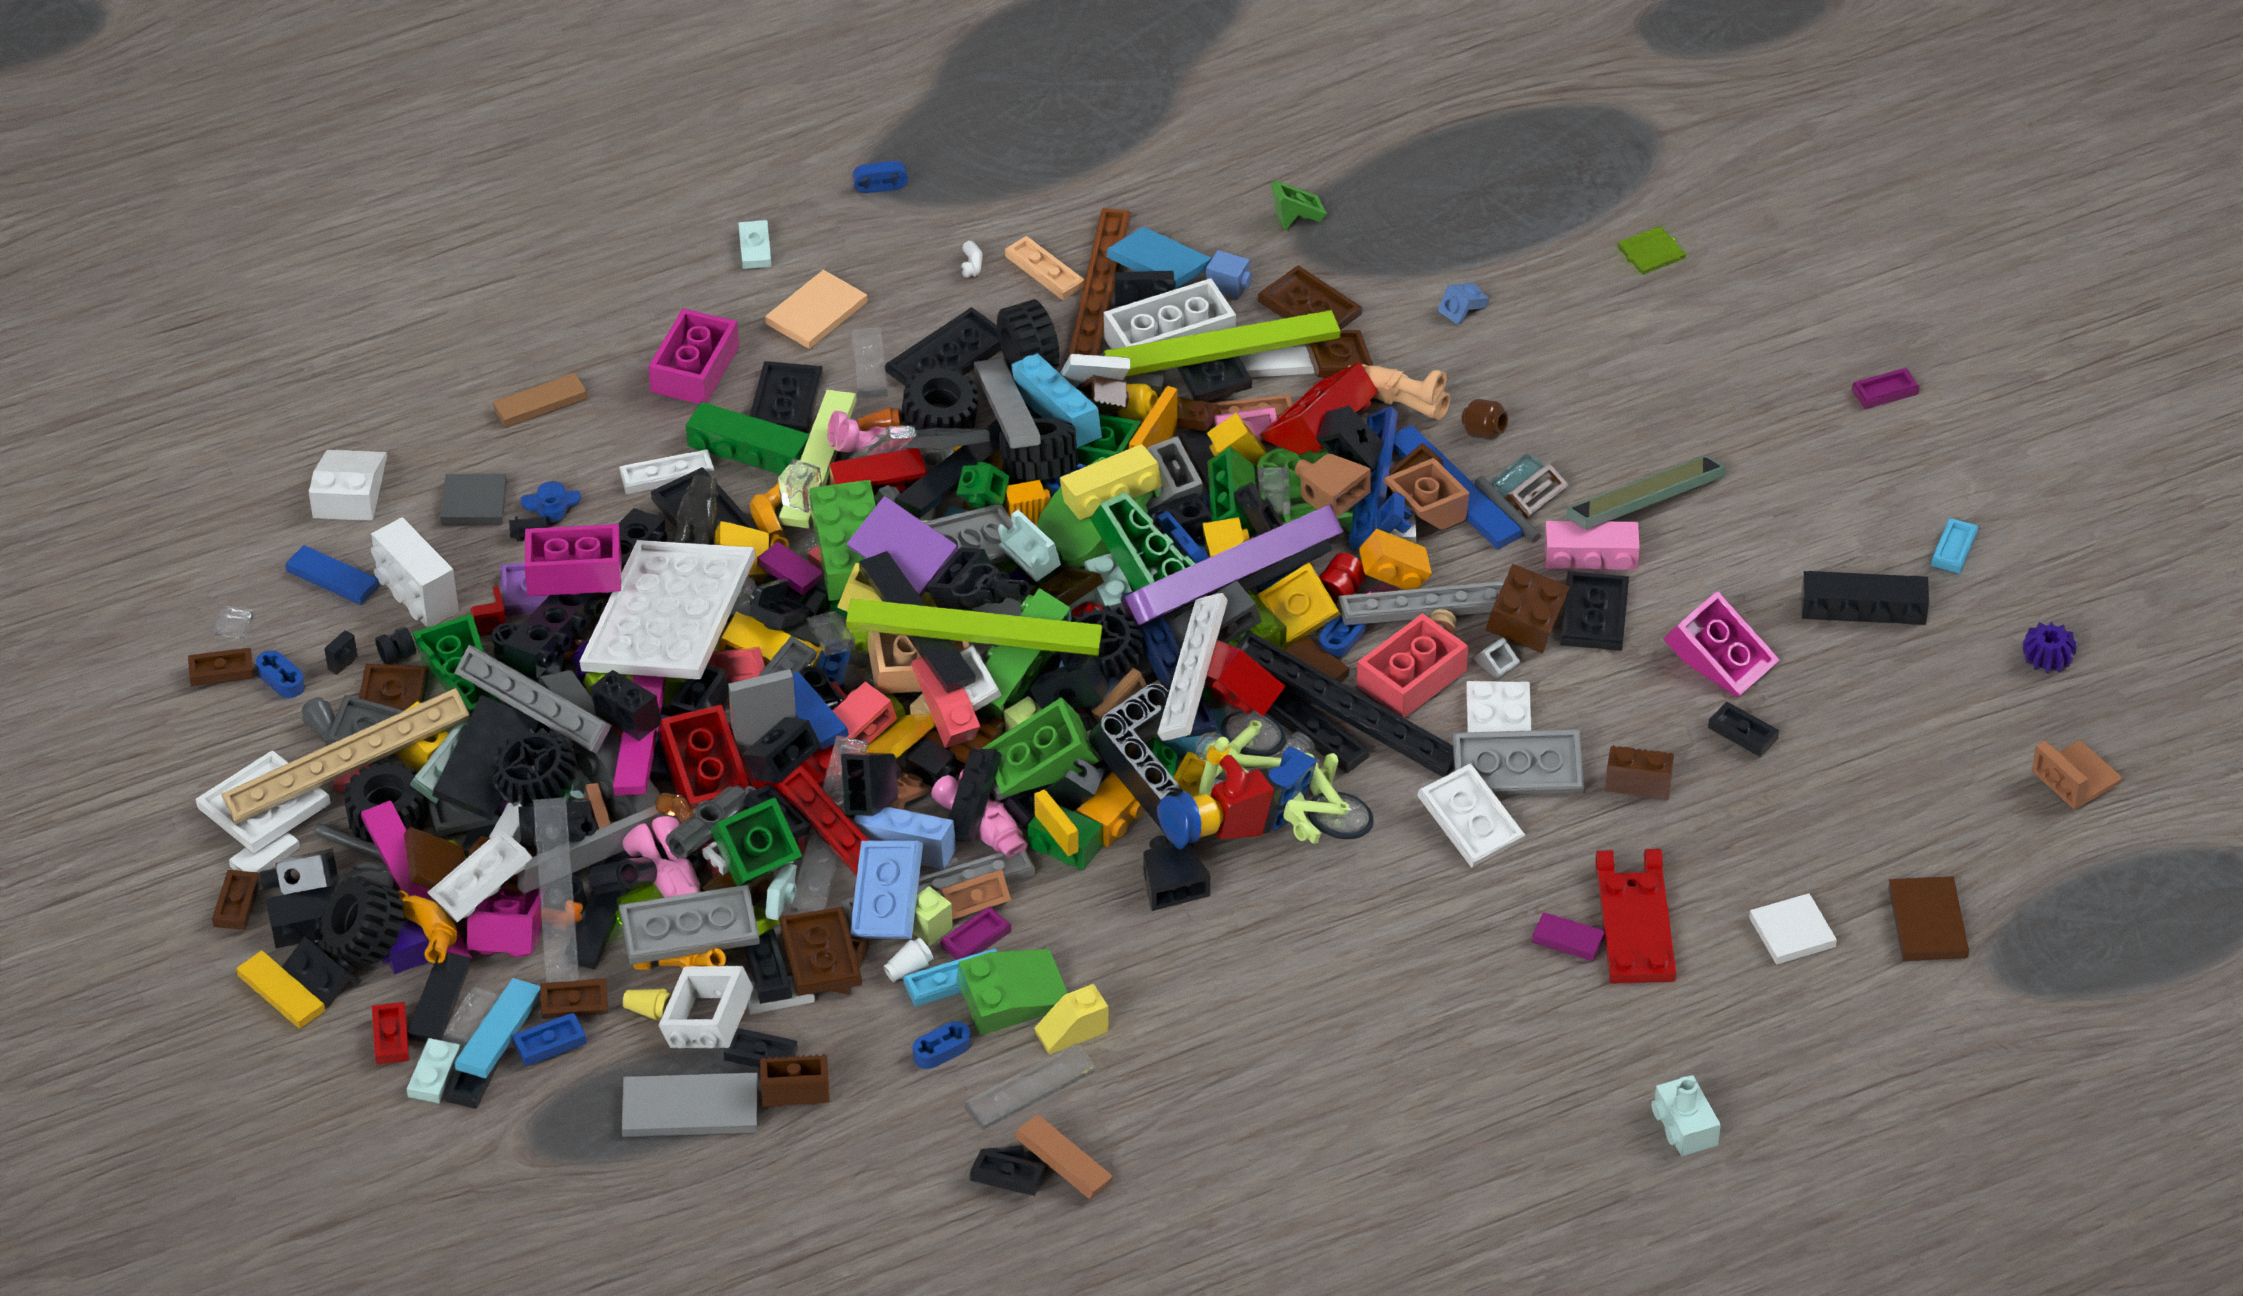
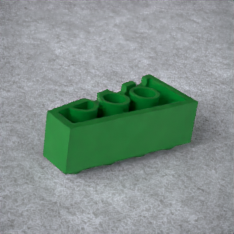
M1126 492L1101 503L1090 518L1134 592L1195 564L1188 556L1184 557L1172 545L1174 541L1166 533L1163 535L1152 524L1153 520Z
M472 613L412 632L421 659L446 692L457 688L470 717L481 695L500 703V699L454 673L468 645L484 652Z

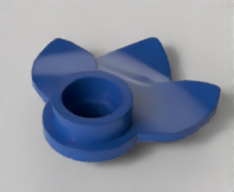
M549 481L541 484L536 494L523 495L520 500L523 508L526 510L537 511L541 518L546 517V522H556L565 517L568 507L579 503L581 493L578 490L565 491L561 483Z

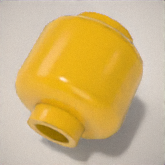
M1145 383L1127 384L1126 391L1129 393V401L1126 408L1118 411L1117 415L1119 418L1143 422L1157 402V394Z

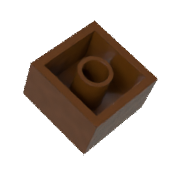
M1512 563L1492 608L1485 631L1543 654L1564 606L1570 586Z

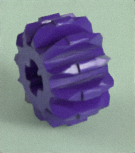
M2051 621L2047 626L2039 622L2036 628H2029L2025 640H2023L2022 649L2023 654H2025L2026 663L2033 664L2034 670L2043 668L2048 674L2051 669L2060 673L2063 667H2070L2073 657L2076 655L2077 646L2076 641H2074L2073 632L2066 631L2064 625L2054 626Z

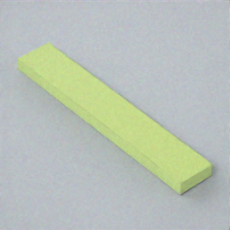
M826 390L779 515L780 525L810 528L812 516L809 488L826 485L830 474L829 463L834 462L838 452L828 442L827 429L830 417L836 410L845 412L848 419H850L857 401L856 393Z

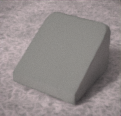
M1504 637L1473 657L1476 663L1495 679L1521 664Z

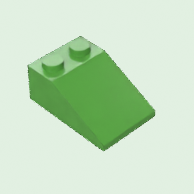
M1062 697L982 747V749H996L1002 754L995 780L1004 797L1055 783L1068 770L1077 774L1081 773L1082 769L1077 768L1073 764L1077 759H1082L1091 765L1099 761L1079 714Z
M1050 949L989 952L959 961L957 982L980 1036L1045 1016L1063 995L1068 994Z

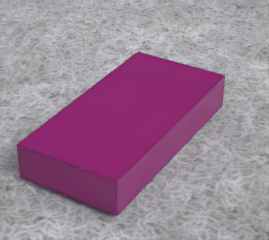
M1907 368L1852 383V391L1864 409L1918 395L1920 388Z
M779 542L757 557V566L777 579L785 578L789 580L788 586L801 595H804L824 579V572Z
M989 906L940 939L941 948L955 960L981 953L1011 932V924Z
M1543 912L1532 935V943L1594 962L1604 940L1605 931Z

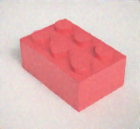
M1422 613L1357 662V688L1380 705L1405 718L1467 671L1468 645Z

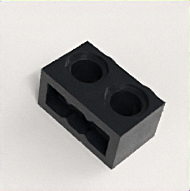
M1196 493L1147 509L1148 516L1153 520L1152 524L1163 535L1164 533L1157 516L1168 511L1195 543L1204 540L1203 523L1212 522L1210 511Z
M612 670L590 686L596 715L638 741L660 725L661 715L657 696L618 672Z

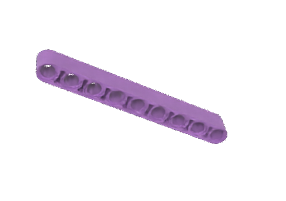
M1327 505L1127 595L1125 599L1140 626L1185 606L1196 599L1216 592L1236 580L1239 581L1327 538L1331 540L1342 534L1343 530L1331 506Z

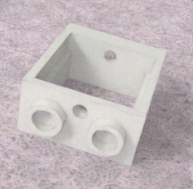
M684 966L658 1025L670 1048H729L754 990L743 966ZM696 998H721L713 1019H687Z

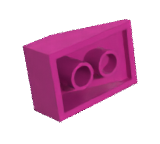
M1718 590L1663 638L1683 662L1737 698L1780 661Z
M548 883L531 890L527 894L500 887L494 895L485 898L476 906L475 911L467 917V950H477V953L484 955L494 954L495 952L509 953L513 957L532 955L538 944L542 928V912L547 906L551 890L550 884Z

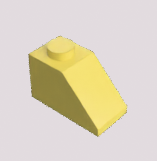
M1094 984L1088 985L1063 995L1037 1024L1035 1033L1048 1054H1053L1109 1032L1108 1005Z

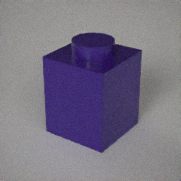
M411 920L402 922L401 933L399 932L395 946L393 945L390 953L387 956L384 955L381 960L383 964L389 963L394 974L429 962L425 957L428 940L421 926Z

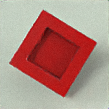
M499 586L492 587L494 603L470 608L479 637L492 635L493 630L497 626L506 623Z

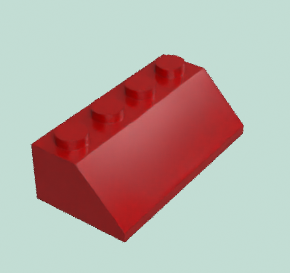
M1358 362L1317 381L1264 429L1260 436L1263 440L1298 455L1309 450L1312 453H1316L1324 448L1316 438L1326 411L1350 406L1356 413H1359L1372 404L1370 399L1378 393V390L1362 364Z

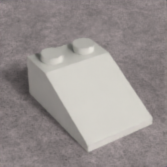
M326 450L313 471L309 489L313 518L373 521L387 453Z

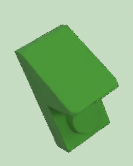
M1277 180L1271 183L1275 212L1284 230L1291 225L1298 215L1303 219L1310 218L1321 222L1327 215L1317 195Z

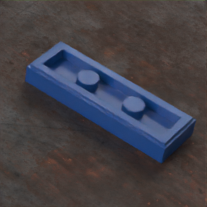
M305 545L285 564L287 572L360 605L379 587L378 578Z
M799 672L792 674L796 719L809 720L821 744L820 749L824 750L849 736L847 727Z

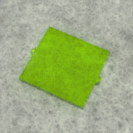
M1661 226L1617 242V247L1627 257V262L1632 263L1642 275L1686 258V253L1678 246L1676 239L1671 238Z

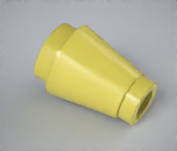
M628 989L623 997V1007L653 1020L661 1021L672 994L668 993L666 989Z

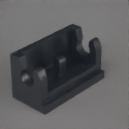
M1077 759L1073 764L1077 768L1082 769L1084 774L1079 776L1076 772L1068 770L1055 783L1045 785L1047 787L1045 791L1048 792L1058 805L1075 811L1095 795L1105 770L1097 769L1088 762Z

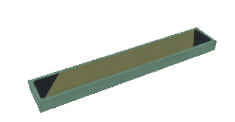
M1704 455L1570 506L1566 509V518L1587 530L1725 476L1726 467Z

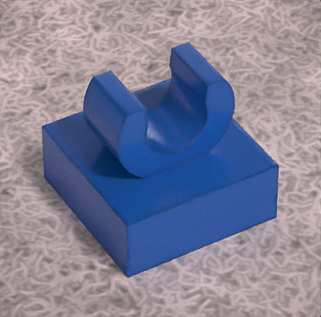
M1394 492L1378 509L1377 529L1387 533H1391L1394 529L1401 533H1406L1412 527V523L1407 520L1413 515V512L1404 507V496Z

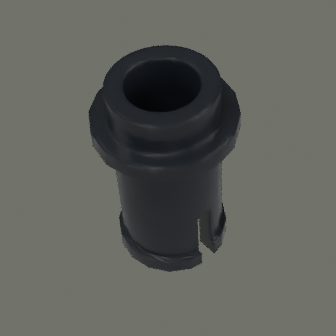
M515 516V520H509L510 538H516L517 541H520V537H525V529L547 528L546 517L518 519V516Z

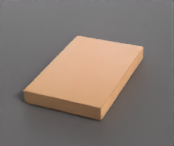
M823 269L765 316V323L804 347L811 349L868 302V297L864 292Z

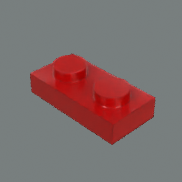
M405 1002L372 1005L376 1065L409 1061Z

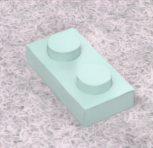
M428 1039L408 1084V1097L440 1104L455 1069V1060L461 1053L460 1044Z

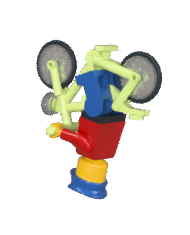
M1242 711L1233 712L1222 720L1220 725L1221 735L1217 732H1211L1202 735L1198 739L1195 754L1200 760L1206 761L1199 793H1196V796H1191L1187 792H1181L1177 797L1168 795L1162 798L1157 806L1160 826L1168 839L1178 849H1183L1186 844H1193L1199 838L1210 836L1214 833L1221 839L1261 836L1271 832V830L1280 829L1288 821L1294 825V834L1300 841L1308 839L1313 844L1319 842L1321 832L1338 839H1356L1366 835L1372 829L1374 823L1373 814L1366 803L1351 794L1335 791L1332 787L1338 765V758L1334 753L1326 755L1323 767L1320 769L1317 759L1312 754L1303 753L1291 746L1283 752L1282 758L1267 757L1278 753L1284 747L1286 742L1284 729L1275 719L1266 714L1262 717L1252 712L1248 716ZM1243 767H1246V768H1257V769L1249 772V771H1247L1246 769H1244ZM1225 771L1227 774L1226 781L1213 786L1215 778ZM1310 790L1314 797L1311 801H1306L1308 791Z

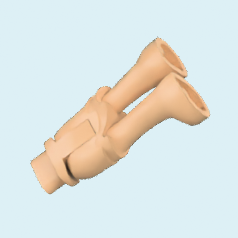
M1362 364L1378 390V393L1373 398L1391 406L1394 402L1402 403L1436 420L1442 419L1447 413L1450 395L1448 392L1443 391L1446 384V373L1444 371L1432 370L1425 380L1419 381L1408 378L1407 375L1403 374L1404 371Z

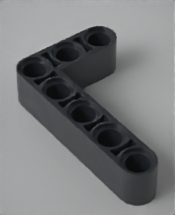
M1152 683L1107 712L1090 731L1089 741L1163 831L1158 819V804L1162 798L1168 795L1177 797L1178 794L1185 791L1136 734L1153 723L1165 709L1169 692L1163 685ZM1199 838L1193 844H1189L1193 849L1202 838Z

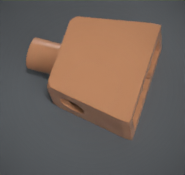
M1326 454L1314 464L1302 459L1295 467V475L1301 478L1302 498L1317 510L1330 505L1336 518L1370 493L1371 469L1336 455Z

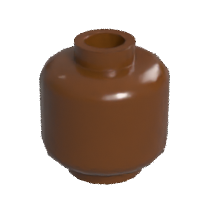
M1474 399L1463 410L1461 420L1467 434L1470 436L1492 440L1505 432L1508 425V414L1502 404L1497 401Z

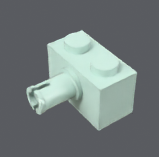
M1109 553L1086 560L1085 570L1100 573L1104 583L1069 605L1071 611L1081 603L1090 601L1091 604H1101L1103 608L1108 604L1112 612L1120 607L1123 614H1126L1120 600L1122 593L1132 592L1112 554Z
M1693 1075L1656 1086L1655 1100L1651 1103L1653 1114L1657 1120H1661L1664 1124L1668 1142L1670 1145L1676 1146L1681 1157L1718 1146L1721 1124Z

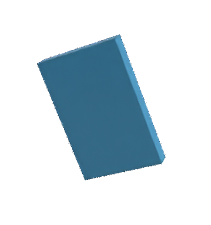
M1144 226L1107 248V258L1136 272L1173 271L1174 289L1206 271V267L1212 260L1211 257Z

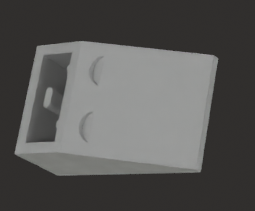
M1178 436L1147 448L1148 452L1158 462L1162 487L1158 488L1160 496L1158 499L1151 497L1146 504L1147 509L1196 493L1202 501L1203 483Z

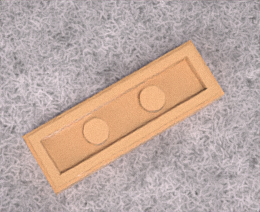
M1028 236L1005 249L1006 258L1061 300H1065L1084 288L1085 280Z

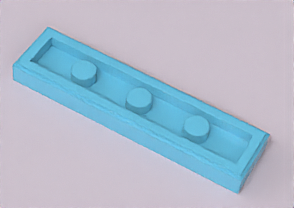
M512 978L455 1060V1069L487 1078L511 1043L512 1035L519 1031L541 999L540 986Z

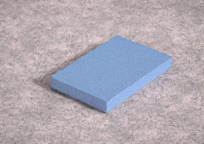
M861 841L850 928L851 937L861 939H912L923 843L919 841Z

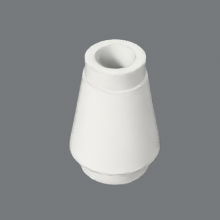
M917 938L914 941L909 940L883 966V969L889 979L895 982L898 979H902L905 975L929 967V962L934 958L925 942Z

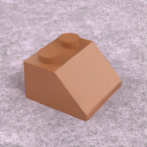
M1435 458L1384 478V483L1393 492L1405 497V504L1421 519L1438 529L1443 530L1466 520L1470 493Z

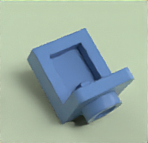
M1470 282L1448 285L1438 311L1454 323L1462 324L1469 309H1485L1490 298L1480 292L1481 288Z

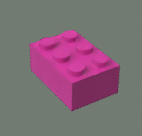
M682 308L648 366L651 392L697 404L701 402L708 403L739 349L737 321Z
M619 524L525 529L524 567L527 596L577 595L580 593L621 591Z

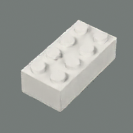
M1211 278L1104 312V339L1111 349L1236 327V314Z

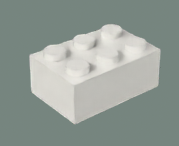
M403 517L371 533L373 543L371 553L376 562V569H374L376 578H378L381 585H387L399 603L403 602L408 607L411 616L415 620H420L428 628L459 612L453 568Z

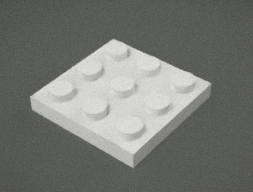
M273 750L195 799L199 810L253 853L324 809L331 802L329 794L320 787H317L235 824L221 793L288 764L287 761Z

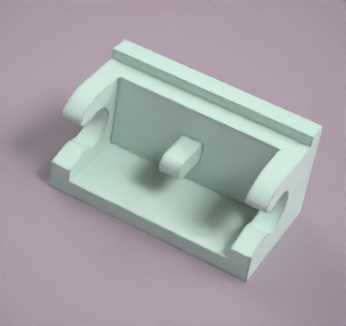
M1019 510L1011 514L1013 526L1010 530L1007 531L1004 525H999L1000 548L1036 582L1061 565L1055 543Z

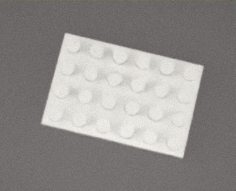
M637 540L621 573V591L612 592L579 661L581 670L598 673H609L614 670L619 674L701 679L756 558L754 547Z

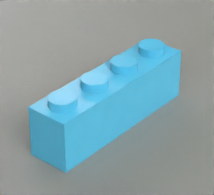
M1038 353L1027 356L1023 360L1012 364L1013 379L1024 402L1042 418L1058 419L1071 423L1075 427L1077 448L1102 437L1098 407Z

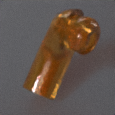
M663 793L655 801L656 809L660 813L676 816L681 824L694 814L682 796Z

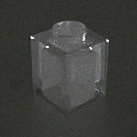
M793 458L778 478L782 504L808 513L811 510L809 488L822 486L820 467Z
M1288 467L1258 468V492L1263 499H1269L1277 514H1290Z

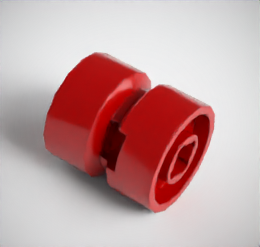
M1338 553L1327 565L1325 571L1321 572L1318 577L1339 610L1337 605L1338 596L1354 595L1367 580L1368 575H1365L1363 564L1358 558L1348 553Z

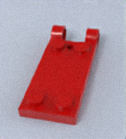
M1661 848L1644 849L1645 872L1615 873L1613 850H1596V875L1603 930L1605 931L1604 938L1610 984L1676 982V966Z

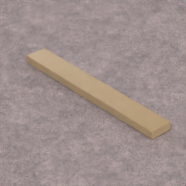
M457 688L223 792L221 795L234 823L237 824L470 719V715Z

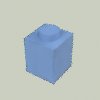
M1217 250L1206 267V280L1211 278L1222 295L1238 299L1244 289H1248L1252 282L1253 273L1250 272V259Z

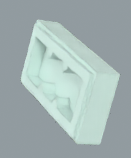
M767 220L738 222L742 268L772 267Z
M790 864L781 868L767 890L766 918L778 920L787 904L793 902L796 892L795 877L797 865Z

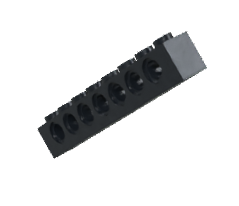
M633 508L618 523L621 543V573L637 540L667 542L668 536L665 532L664 518ZM612 592L549 595L503 643L504 664L521 674L538 679L546 669L552 666L559 653L565 652L573 640L585 631L590 622L602 613Z

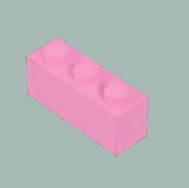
M1546 521L1544 541L1545 569L1638 570L1640 549L1638 522H1605L1585 530L1573 521Z

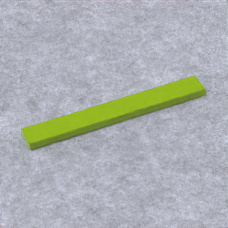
M1332 310L1105 350L1104 356L1130 359V369L1126 376L1338 339L1340 338L1341 331Z
M854 598L850 599L846 619V629L1096 656L1099 655L1102 625Z

